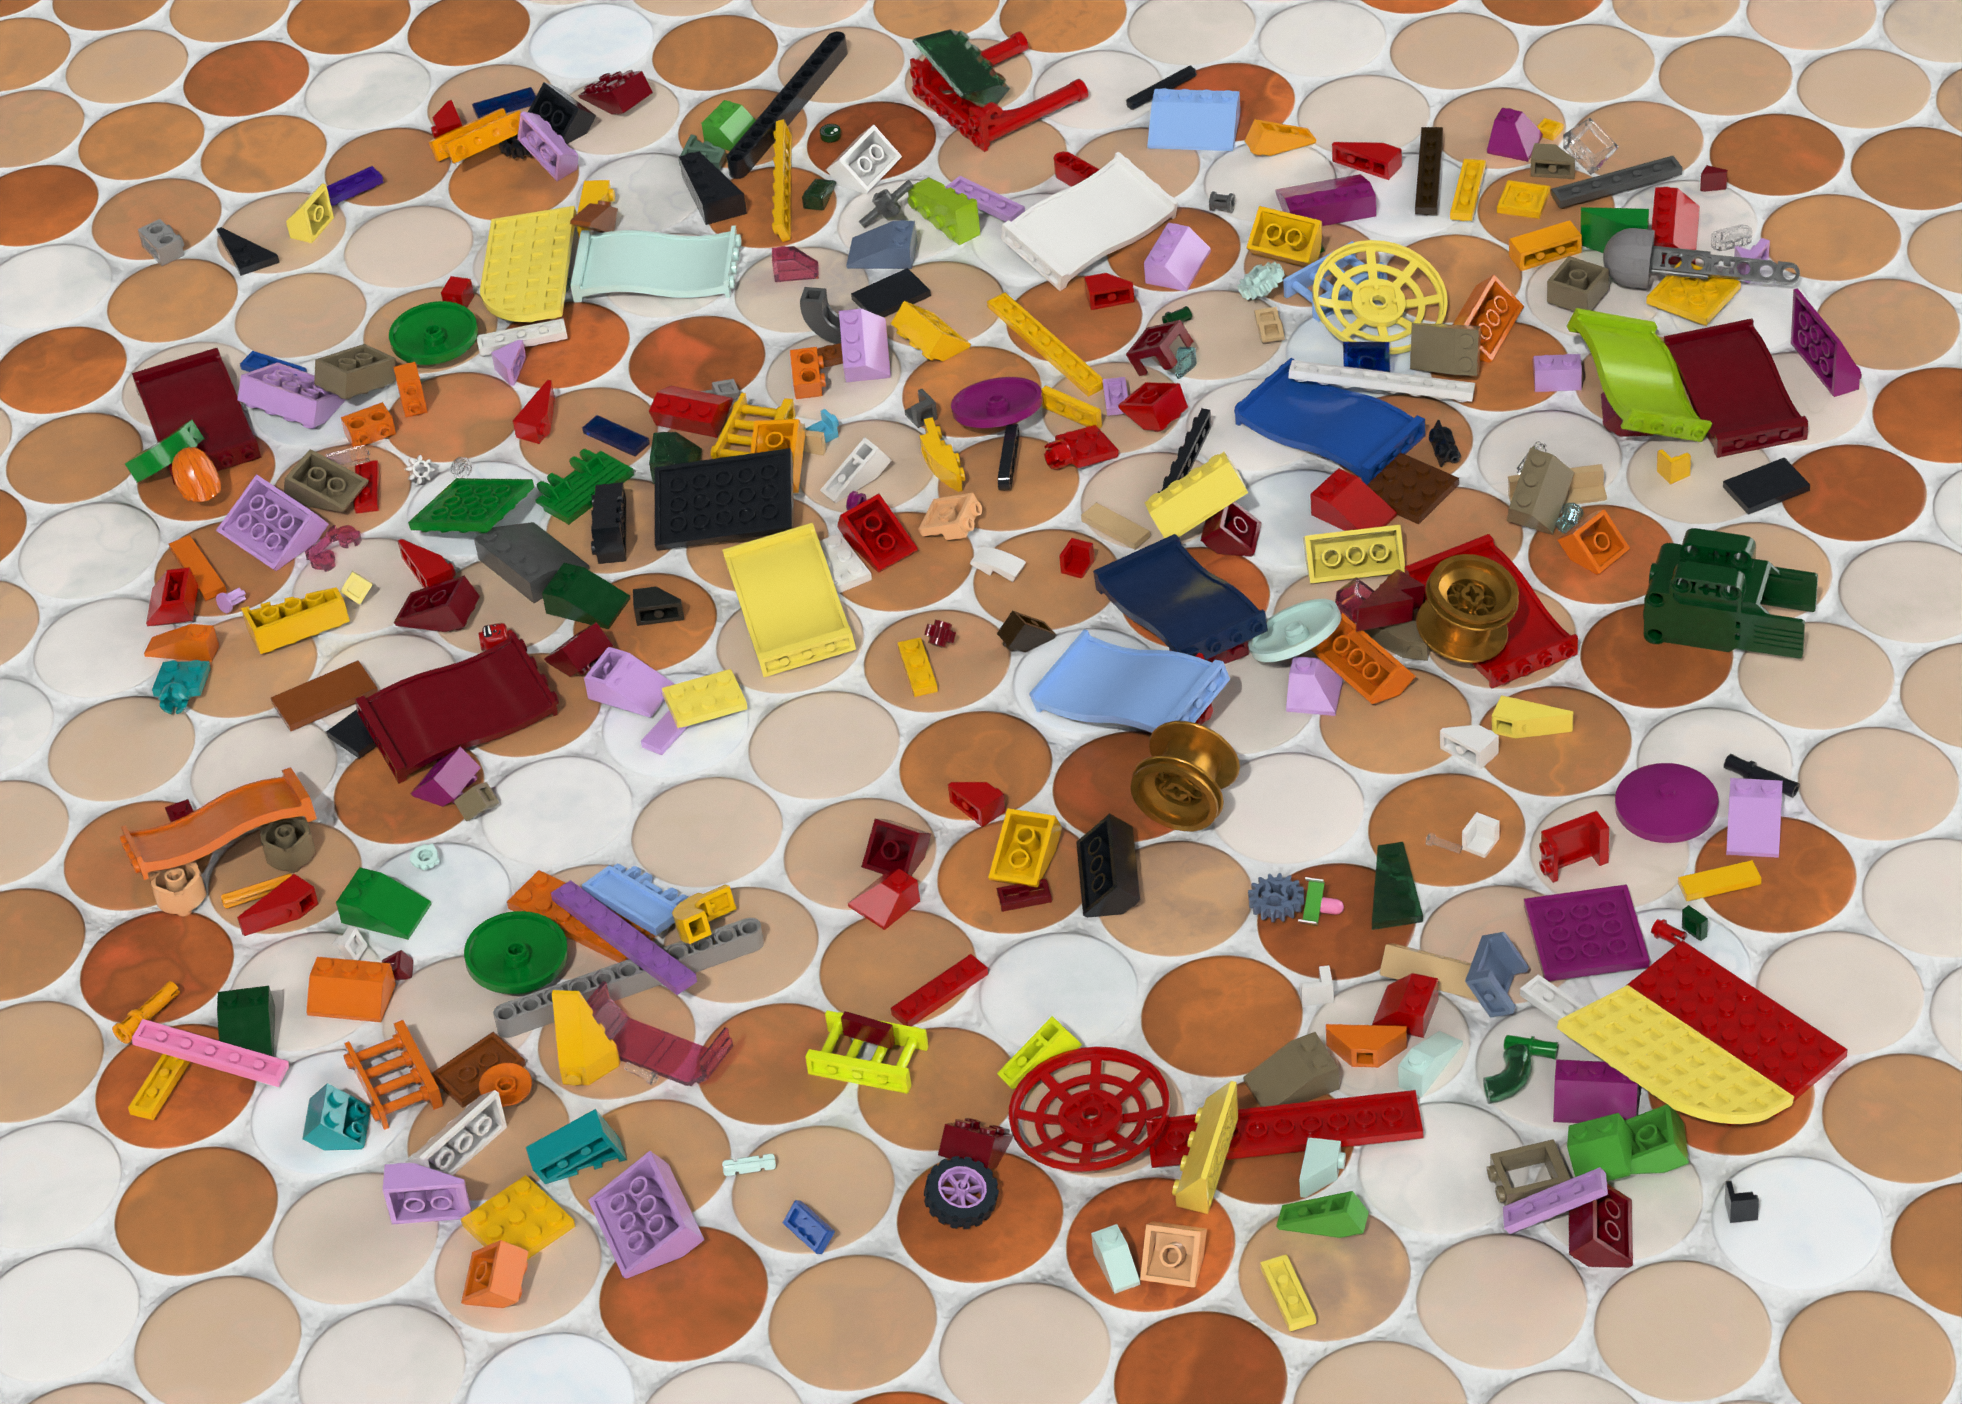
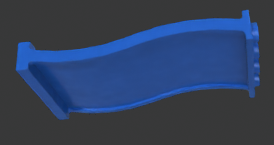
M1293 358L1280 365L1272 375L1267 377L1257 388L1253 389L1242 401L1238 402L1234 409L1236 425L1240 426L1243 423L1253 431L1282 445L1305 450L1331 459L1361 477L1366 485L1400 452L1407 454L1425 437V418L1417 415L1413 418L1401 409L1369 395L1341 389L1330 384L1322 385L1313 381L1298 382L1295 379H1289L1291 362L1295 360Z

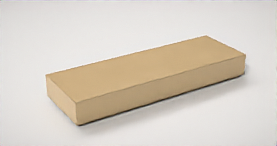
M1097 502L1081 515L1082 522L1134 550L1150 538L1149 530Z

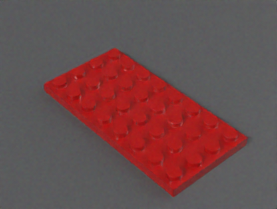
M1683 940L1627 984L1793 1095V1102L1847 1057L1848 1049Z

